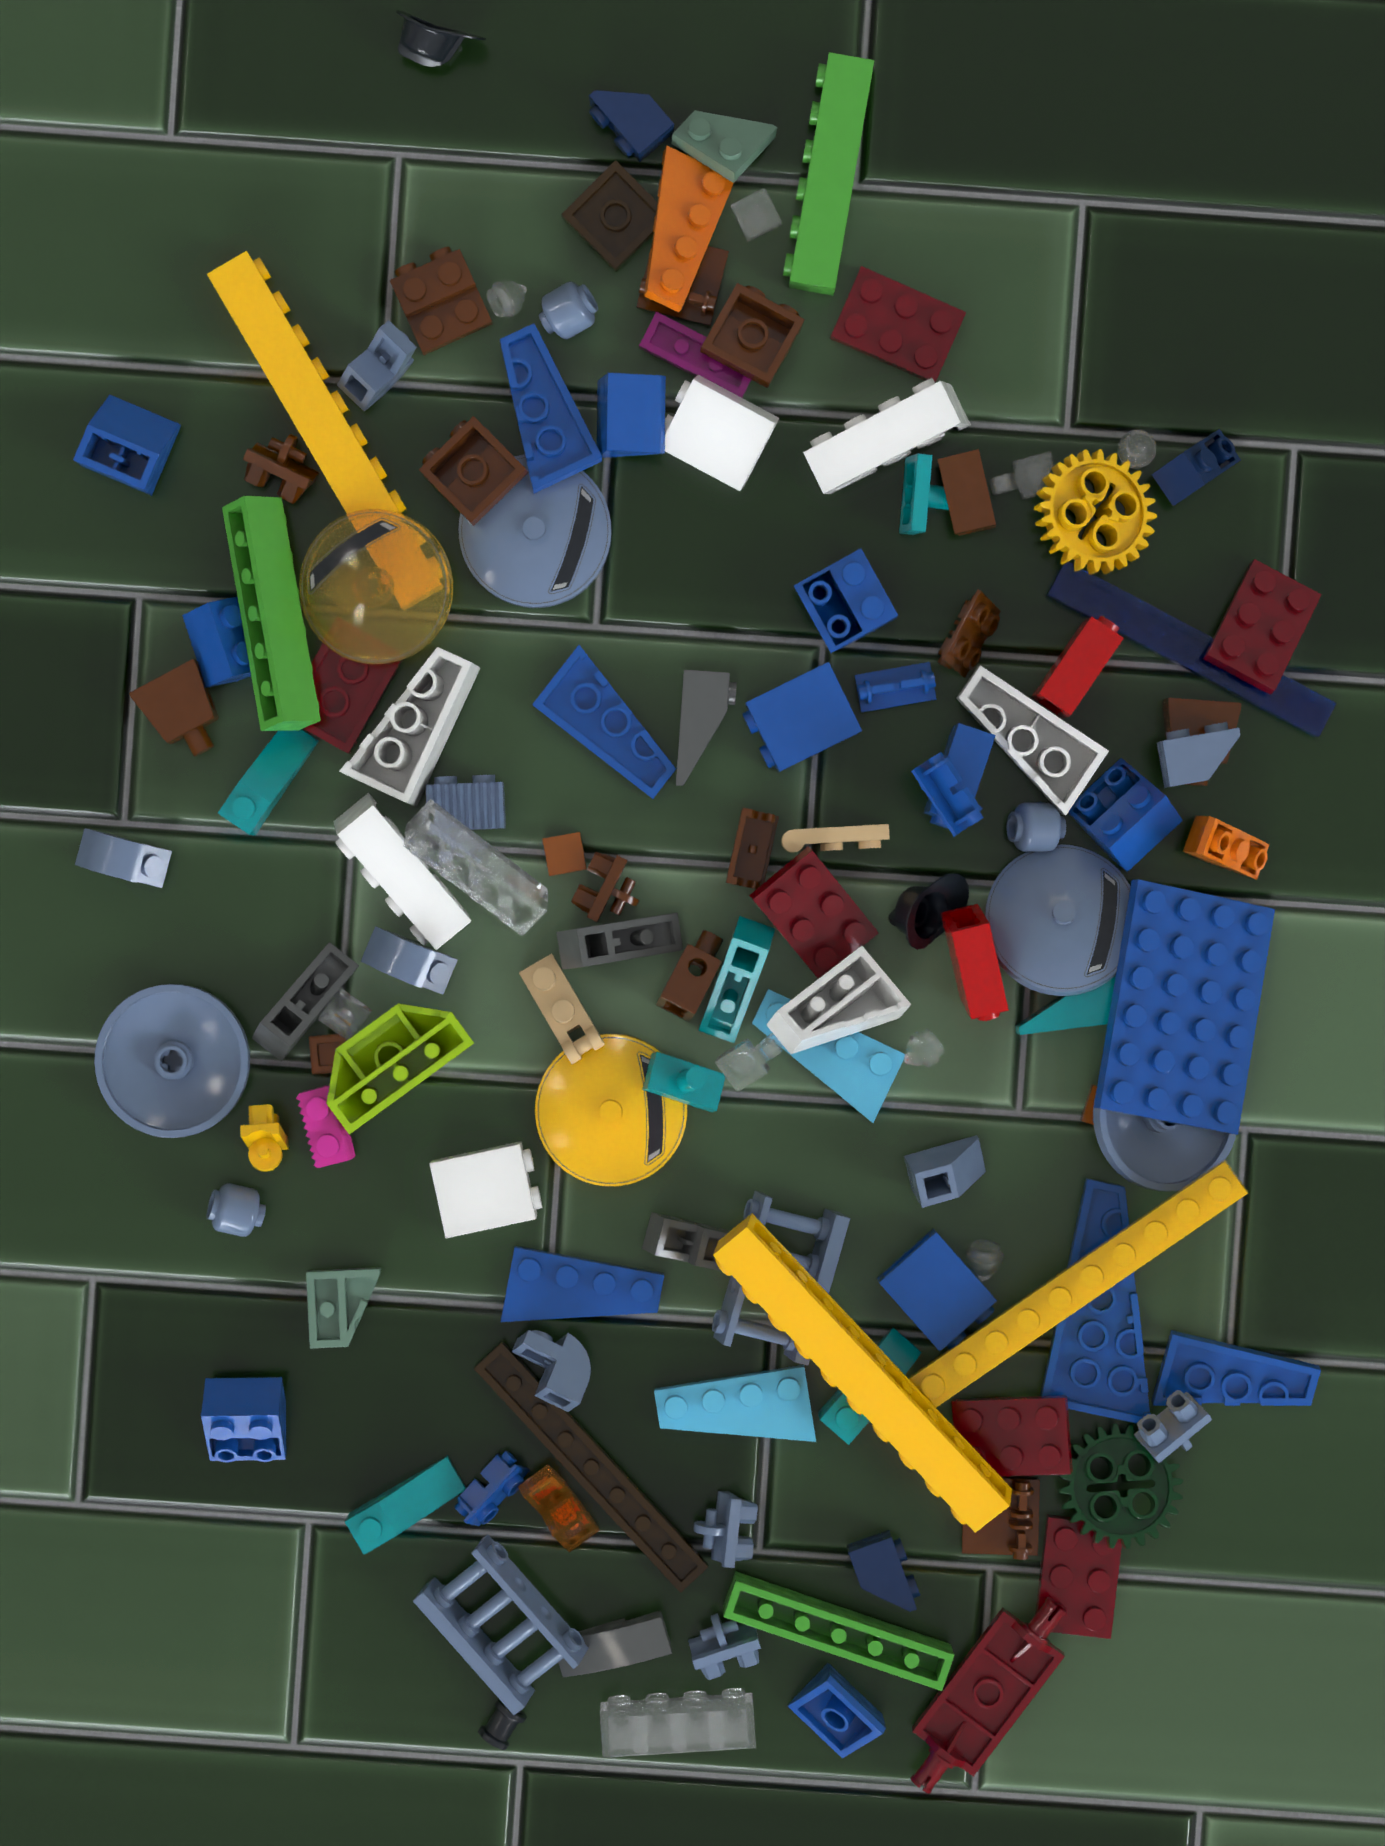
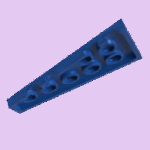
M1089 1178L1085 1179L1067 1268L1129 1225L1126 1191L1123 1185ZM1135 1271L1054 1326L1040 1396L1067 1395L1068 1409L1137 1423L1147 1414H1151L1143 1356L1144 1348L1139 1304L1134 1278Z

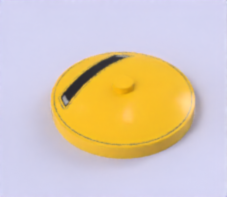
M600 1034L605 1043L603 1047L596 1051L594 1048L588 1050L581 1055L582 1059L574 1064H571L564 1051H562L549 1065L538 1087L535 1101V1120L543 1146L551 1158L564 1171L586 1183L599 1186H623L649 1177L669 1161L678 1148L685 1131L687 1104L642 1090L651 1054L654 1052L662 1053L651 1044L629 1035Z

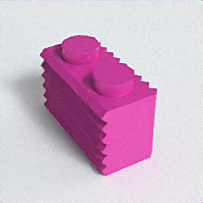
M330 1084L305 1090L296 1097L300 1101L298 1106L302 1108L300 1112L304 1116L302 1121L306 1123L304 1127L308 1131L306 1136L310 1138L308 1144L312 1146L309 1151L314 1153L312 1159L316 1161L313 1166L317 1168L348 1161L356 1156L351 1136L326 1104Z

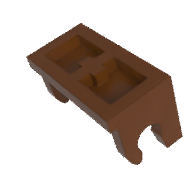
M979 449L937 459L954 534L960 536L996 528Z
M742 808L725 883L757 889L765 882L779 816Z

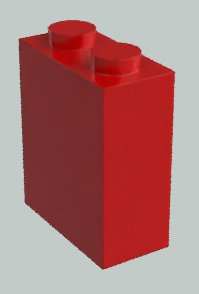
M1091 616L1082 622L1031 698L1061 719L1071 716L1124 639L1117 634L1119 627L1103 616H1100L1098 619Z
M978 904L941 912L959 996L971 1020L977 1018L979 1021H988L999 1017L1000 1012L1008 1011L1009 1009L989 921Z

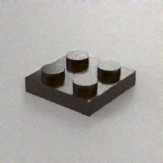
M615 160L561 215L616 272L654 234L653 225L658 202Z

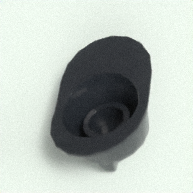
M400 10L396 11L397 14L404 17L398 52L402 56L424 66L434 67L450 61L465 37L486 40L485 37L436 26Z
M953 873L939 878L930 886L909 887L898 898L895 909L889 914L888 920L899 931L906 934V939L911 947L917 950L924 949L935 938L945 932L941 912L967 906L969 885L964 877Z

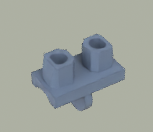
M1176 1390L1167 1398V1408L1157 1416L1155 1414H1147L1137 1422L1139 1431L1134 1436L1158 1463L1179 1446L1186 1452L1190 1450L1193 1446L1188 1439L1212 1420L1210 1415L1187 1391L1183 1393L1181 1390Z
M718 1491L716 1509L708 1508L705 1521L694 1522L693 1528L694 1532L704 1535L702 1547L711 1549L712 1560L721 1562L722 1567L735 1568V1561L752 1559L753 1539L749 1536H738L739 1523L754 1524L757 1520L758 1506L754 1502L739 1498L729 1491Z
M718 1613L711 1615L713 1627L701 1630V1636L688 1640L695 1670L701 1669L708 1680L720 1677L726 1672L723 1663L725 1660L737 1657L740 1667L744 1668L759 1663L758 1649H761L757 1629L742 1623L737 1624L733 1620L722 1623Z

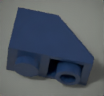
M594 90L589 95L590 105L592 106L589 113L601 128L604 129L607 125L617 136L614 139L615 144L628 158L633 154L641 162L674 133V123L649 94Z
M1218 429L1153 473L1152 476L1174 506L1241 461V459L1235 452L1233 443Z
M890 1530L847 1544L848 1553L861 1589L909 1612L917 1610L914 1598L921 1595L913 1574L905 1576L901 1562L908 1559L900 1538L893 1540Z

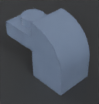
M388 320L378 329L368 349L347 365L337 386L365 412L404 375L414 361L411 356L417 347L404 332L400 331Z
M85 828L75 865L127 881L162 888L172 851Z
M375 926L361 962L399 980L443 995L458 959Z
M538 1330L526 1331L517 1338L512 1353L545 1368L534 1396L569 1412L581 1403L590 1379L591 1365L584 1346L569 1333L554 1343L552 1342L553 1338L547 1333Z

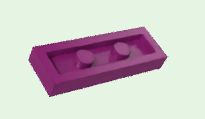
M658 312L655 313L639 344L640 349L695 377L700 375L743 398L751 379L701 353V346L706 336Z

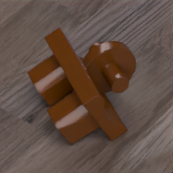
M290 434L285 442L272 437L268 447L257 442L252 449L248 448L243 458V460L248 462L244 477L245 481L263 488L267 485L270 475L274 474L283 479L277 495L293 504L300 499L308 487L315 483L319 472L303 465L307 453L296 449L298 437Z
M595 852L587 870L604 878L605 881L599 893L579 884L571 900L578 908L588 913L587 918L598 922L611 895L616 898L610 911L619 916L626 902L637 907L639 899L630 895L636 881L626 877L620 890L615 888L628 860L618 855L614 858L610 855Z

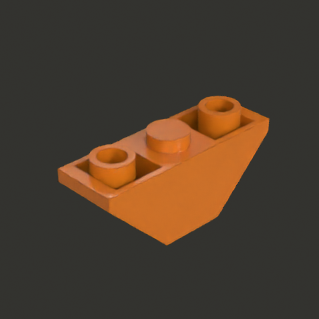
M1195 816L1183 852L1202 861L1257 880L1260 870L1264 868L1267 862V851L1270 844L1217 818Z

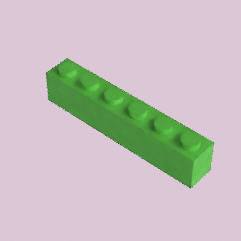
M829 52L827 64L819 63L815 87L823 89L821 101L812 102L809 125H815L816 130L814 140L806 139L802 162L810 163L808 177L799 178L796 200L803 201L801 216L793 215L789 238L797 239L794 254H786L783 276L790 277L788 288L834 296L874 60Z
M243 496L223 506L222 510L261 731H298L321 721L282 497Z
M737 1571L734 1572L723 1605L724 1618L940 1691L943 1690L954 1658V1652L949 1643Z

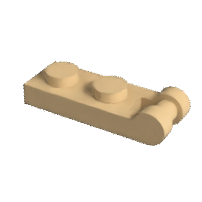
M889 824L793 829L783 834L781 845L785 851L790 853L800 851L805 844H820V851L843 850V842H858V849L881 848V840L890 839Z
M552 953L519 972L571 1064L581 1060V1055L588 1050L594 1048L596 1051L605 1045ZM581 1027L585 1035L573 1042L569 1033Z

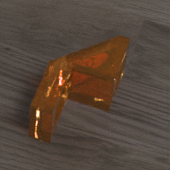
M549 1464L518 1486L522 1496L541 1514L552 1536L568 1552H571L600 1531L598 1525L566 1481Z

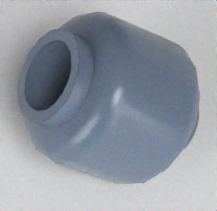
M569 281L542 297L543 312L539 314V319L549 334L555 332L561 338L569 339L592 326L595 322V312L598 311V306L592 293L584 284L579 286Z
M1023 802L1008 816L1007 836L1009 841L1013 842L1020 851L1049 852L1054 850L1059 840L1065 837L1066 820L1063 816H1060L1057 807L1051 803Z
M227 1183L222 1185L219 1191L213 1190L206 1218L212 1220V1226L218 1232L246 1237L252 1232L254 1226H262L266 1205L260 1204V1196L257 1190Z

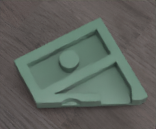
M695 110L672 134L671 144L734 183L776 138L777 127L773 124Z
M381 1267L308 1270L306 1272L310 1349L348 1347L380 1277Z

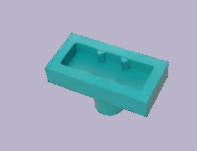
M918 453L905 458L900 534L916 535L926 532L928 508L949 510L944 486L930 485L933 455Z
M654 1052L651 1054L642 1090L699 1109L715 1112L718 1109L726 1074L660 1052Z

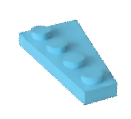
M767 989L752 1024L790 1054L768 1028L767 1023L776 1011L791 999ZM860 1032L790 1054L872 1123H874L906 1054Z
M804 1365L654 1388L660 1429L816 1442Z

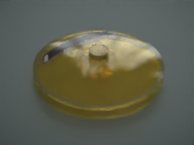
M365 509L348 513L336 519L317 535L302 563L299 592L303 612L310 627L328 648L340 656L355 662L388 664L405 660L417 654L438 635L447 620L451 608L453 577L444 549L425 526L399 512Z

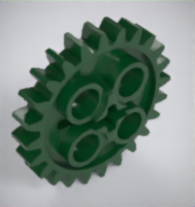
M1117 1423L1111 1425L1110 1435H1107L1102 1427L1096 1428V1440L1090 1435L1084 1434L1082 1438L1086 1447L1082 1448L1076 1444L1071 1446L1072 1451L1077 1456L1075 1459L1072 1458L1073 1472L1067 1475H1058L1059 1478L1068 1481V1486L1059 1489L1058 1493L1069 1495L1070 1500L1061 1506L1062 1509H1074L1075 1513L1071 1516L1069 1522L1074 1523L1081 1520L1084 1524L1079 1534L1085 1535L1091 1530L1094 1531L1093 1543L1098 1544L1104 1536L1107 1537V1545L1110 1549L1115 1547L1118 1539H1121L1124 1549H1130L1131 1538H1134L1139 1546H1144L1145 1533L1153 1539H1158L1159 1533L1156 1526L1170 1528L1171 1525L1165 1518V1515H1178L1179 1513L1171 1505L1172 1500L1183 1499L1181 1494L1173 1491V1486L1182 1484L1183 1479L1172 1478L1171 1473L1177 1470L1180 1465L1168 1464L1166 1459L1170 1455L1158 1463L1136 1439L1132 1424L1126 1426L1123 1434H1120ZM1133 1455L1143 1457L1146 1462V1471L1142 1476H1135L1129 1470L1128 1461ZM1095 1458H1101L1108 1464L1109 1473L1103 1480L1095 1478L1091 1473L1090 1464ZM1118 1476H1121L1122 1482L1146 1480L1154 1482L1152 1488L1123 1491V1497H1120V1493L1117 1490L1103 1492L1087 1491L1088 1485L1115 1483L1118 1481ZM1138 1493L1146 1495L1151 1503L1150 1510L1145 1515L1136 1513L1132 1506L1133 1498ZM1100 1496L1108 1498L1113 1505V1511L1107 1518L1098 1516L1094 1509V1503Z

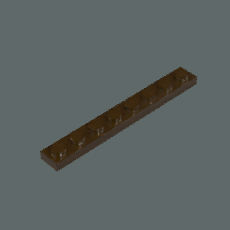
M503 1341L474 1367V1370L680 1593L709 1567V1564L569 1412L534 1396L540 1381L512 1353V1350Z

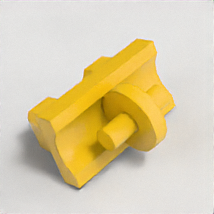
M272 1105L249 1106V1125L240 1126V1136L249 1149V1161L259 1171L268 1172L274 1170L282 1161V1150H289V1139L279 1124V1116L274 1114Z

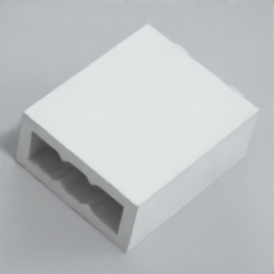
M697 375L691 383L685 380L675 399L676 402L680 403L675 416L673 417L668 414L665 418V452L741 491L779 418L700 375Z
M522 1141L435 1159L429 1163L445 1238L535 1220L537 1217L536 1210L543 1208L538 1186L531 1187L528 1172L535 1171L531 1150H523Z

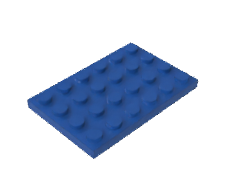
M1139 879L1131 881L1094 1108L1238 1135L1275 909Z

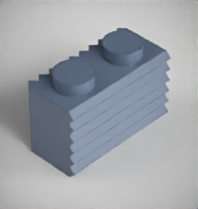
M495 775L472 776L473 783L458 784L457 776L434 777V784L426 785L427 831L506 828L504 782H496Z

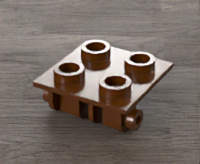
M711 246L707 247L680 312L644 297L649 263L648 258L644 278H642L639 289L640 294L636 308L711 326L729 251Z
M977 589L971 600L965 601L958 615L961 621L955 620L956 630H950L948 633L952 638L946 637L937 653L940 656L937 661L938 664L948 669L953 668L963 678L966 677L969 670H973L977 666L982 654L980 649L987 636L990 637L994 634L1000 621L999 614L1001 611L981 590Z
M1002 1478L1012 1488L1010 1506L976 1533L967 1524H962V1554L1013 1555V1559L1027 1560L1028 1555L1038 1556L1040 1479Z

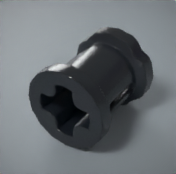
M498 1699L495 1703L497 1709L486 1726H480L478 1733L492 1746L506 1750L509 1746V1737L519 1723H524L527 1716L522 1710L513 1715L502 1701Z

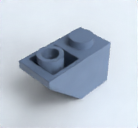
M1227 722L1204 726L1205 734L1190 736L1189 729L1166 732L1167 740L1157 742L1164 788L1209 780L1240 737L1239 728L1228 729Z
M977 1135L904 1156L911 1189L922 1208L959 1198L986 1172Z

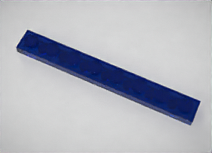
M1071 562L1062 565L1047 594L1048 597L1088 618L1091 616L1095 619H1098L1100 616L1107 618L1119 627L1118 634L1315 738L1320 736L1337 704L1284 675L1276 690L1270 695L1209 663L1203 658L1213 637L1095 575H1089L1088 571L1084 569L1077 572L1074 571V564Z

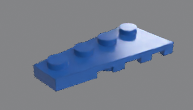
M1171 1330L1151 1401L1153 1406H1167V1398L1176 1390H1181L1183 1393L1187 1391L1201 1406L1202 1403H1224L1225 1406H1240V1403H1260L1262 1406H1311L1321 1369L1319 1365Z

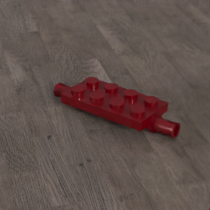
M1047 1597L1045 1603L1029 1623H1023L1002 1607L945 1682L943 1690H939L914 1723L912 1732L923 1739L930 1747L929 1756L910 1778L918 1788L921 1785L924 1786L922 1791L930 1794L948 1768L953 1769L954 1766L964 1769L974 1777L1064 1659V1652L1047 1639L1062 1617L1067 1614L1063 1606L1059 1603L1057 1605L1054 1604V1599Z

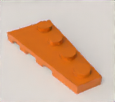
M666 145L662 157V174L658 187L657 212L654 217V234L649 255L644 297L680 312L734 183L693 157Z

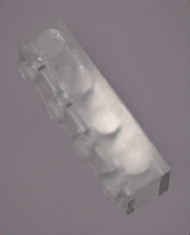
M432 799L406 824L403 845L406 849L519 935L523 936L547 912L548 889Z
M741 1688L725 1689L722 1691V1695H707L705 1691H689L684 1693V1697L669 1698L666 1693H652L646 1695L644 1700H630V1696L617 1695L609 1697L607 1699L608 1702H601L600 1704L603 1758L756 1748L752 1693H745V1690Z

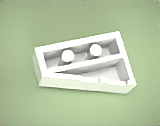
M861 946L777 1010L767 1023V1026L790 1054H794L899 1019L911 1006V1003L865 948Z

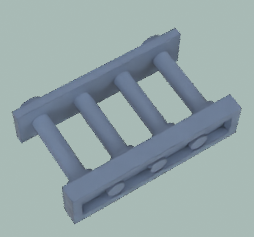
M755 1190L753 1199H749L746 1203L743 1218L745 1219L753 1213L764 1226L766 1223L813 1234L816 1241L812 1254L803 1256L789 1253L829 1294L850 1218L838 1211L826 1208L823 1217H819L818 1220L770 1208L773 1198ZM731 1275L722 1308L716 1311L713 1318V1337L721 1344L731 1347L734 1333L781 1344L783 1349H785V1356L795 1363L809 1366L810 1359H805L800 1355L794 1345V1341L785 1331L781 1332L772 1326L739 1319L745 1295L742 1291V1286Z
M487 1534L471 1553L477 1559L476 1562L446 1586L442 1585L434 1577L423 1586L413 1602L509 1711L515 1715L526 1706L535 1692V1689L531 1686L532 1682L563 1658L574 1669L580 1664L589 1648L585 1645L581 1634L576 1629L570 1628L510 1560L506 1549ZM488 1572L502 1590L472 1614H469L459 1605L455 1598ZM514 1601L528 1618L497 1643L492 1642L480 1626L510 1602ZM539 1630L553 1647L523 1671L517 1670L505 1655L535 1631Z

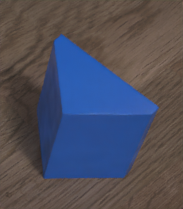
M607 373L597 381V447L602 458L665 454L666 376Z
M829 1663L815 1675L788 1705L841 1758L846 1757L874 1740L886 1730L883 1714Z

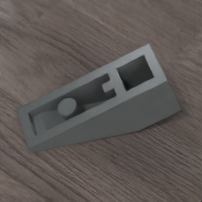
M684 670L676 786L685 785L727 714L728 705H735L737 682H729L730 673Z
M678 913L556 932L562 969L586 967L683 950Z
M329 942L259 1023L252 1039L282 1062L357 970L359 965Z

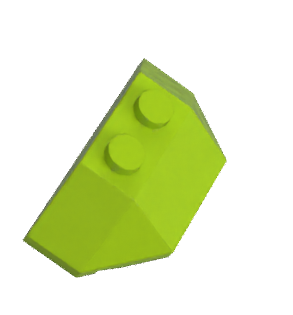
M398 1003L335 1049L326 1104L350 1135L472 1046L474 1042L452 1012Z

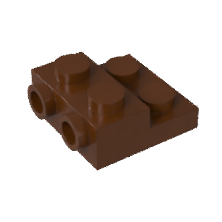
M450 246L430 254L431 262L418 268L415 262L399 267L394 271L396 278L390 280L423 355L493 324L460 249L452 252Z
M737 283L701 346L700 352L768 388L801 331L805 319L800 317L799 313L791 306L786 304L778 305L766 299L764 293L759 289L749 285L744 287Z
M474 416L468 422L464 420L456 425L450 433V439L441 448L436 447L424 457L422 461L423 466L419 469L422 475L473 526L529 473Z

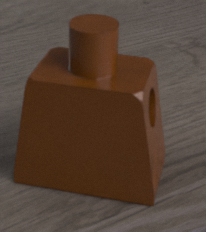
M191 659L129 693L132 700L167 743L174 744L185 739L194 757L214 747L204 727L214 723L219 717L210 690L205 687L197 660Z
M1182 698L1163 699L1165 736L1166 732L1189 729L1190 736L1205 734L1204 726L1227 722L1228 729H1234L1237 727L1241 703ZM1230 751L1225 756L1220 765L1227 764ZM1208 780L1184 785L1207 786Z
M703 930L695 947L687 944L655 1005L690 1022L722 961L715 958L723 943V939L709 931ZM690 965H696L701 969L700 976H694L689 972Z

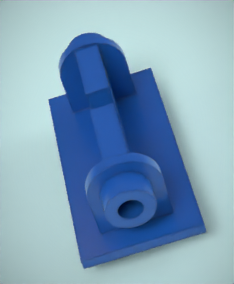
M930 662L855 675L861 713L936 700L934 688L936 687L934 673L931 671Z
M939 752L911 772L939 813L942 821L946 824L952 835L956 836L967 827L984 818L980 813L983 808L981 805L979 806L968 787L958 792L954 785L963 779L950 761V757L945 758L942 752Z
M507 1450L502 1455L498 1453L480 1473L489 1482L486 1487L477 1479H474L462 1494L458 1496V1503L454 1507L462 1516L466 1517L463 1520L465 1523L480 1526L490 1522L499 1511L497 1506L507 1496L514 1495L525 1482L523 1478L530 1470L514 1464L517 1460Z

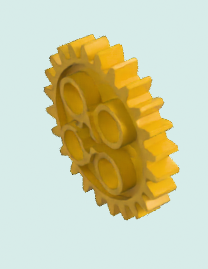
M1102 449L1092 453V456H1090L1088 450L1078 453L1077 458L1073 454L1063 459L1064 464L1059 462L1051 468L1054 474L1049 473L1043 477L1042 481L1047 487H1042L1036 492L1040 498L1045 500L1034 506V510L1044 513V517L1035 522L1036 526L1047 528V532L1040 538L1041 541L1052 539L1054 544L1051 546L1049 553L1052 554L1061 550L1063 555L1060 563L1063 565L1073 559L1074 571L1076 572L1083 569L1086 564L1089 575L1099 572L1100 568L1103 574H1108L1114 571V566L1118 570L1128 566L1127 560L1132 562L1140 557L1137 550L1141 551L1149 546L1143 537H1148L1155 532L1152 527L1146 524L1157 518V514L1147 511V507L1156 502L1155 499L1145 498L1143 494L1151 487L1150 484H1138L1137 480L1142 474L1141 471L1133 474L1128 472L1131 461L1127 460L1117 465V453L1109 455L1105 460ZM1085 478L1093 483L1095 487L1094 493L1087 490ZM1109 485H1111L1113 487L1111 494L1102 502V504L1098 507L1096 511L1094 505L1098 504L1104 499L1109 489ZM1116 500L1123 504L1125 515L1117 511L1115 507ZM1066 509L1074 513L1076 517L1075 524L1070 523L1067 519ZM1095 514L1097 519L1090 522L1087 525V527L1085 528L1086 530L1083 533L1082 540L1079 539L1078 534L1081 531L1082 527H1084ZM1097 531L1102 532L1105 536L1106 546L1098 542L1096 537Z

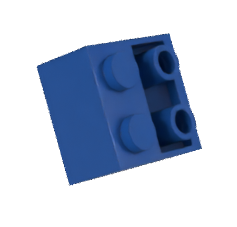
M109 395L88 423L73 461L82 467L152 496L181 424Z
M861 548L794 585L797 594L830 653L865 637L898 617L895 608Z
M238 597L208 602L182 615L206 688L251 677Z
M1122 758L1081 794L1068 812L1093 841L1126 872L1183 821L1167 796Z
M282 1377L205 1378L201 1419L209 1460L225 1463L243 1460H258L260 1462L286 1460V1399Z

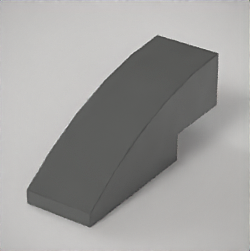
M651 1212L642 1249L655 1256L680 1260L694 1266L721 1271L715 1262L713 1253L718 1241L730 1231Z
M661 1610L630 1620L622 1618L578 1631L583 1637L585 1645L589 1648L580 1664L573 1669L564 1658L558 1663L562 1676L569 1677L624 1667L672 1654V1645Z

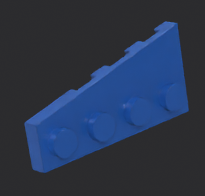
M533 323L501 338V351L533 494L602 462V455L535 324Z
M578 645L532 705L650 798L654 799L676 771V768L582 647Z
M515 1246L501 1322L657 1313L664 1273Z

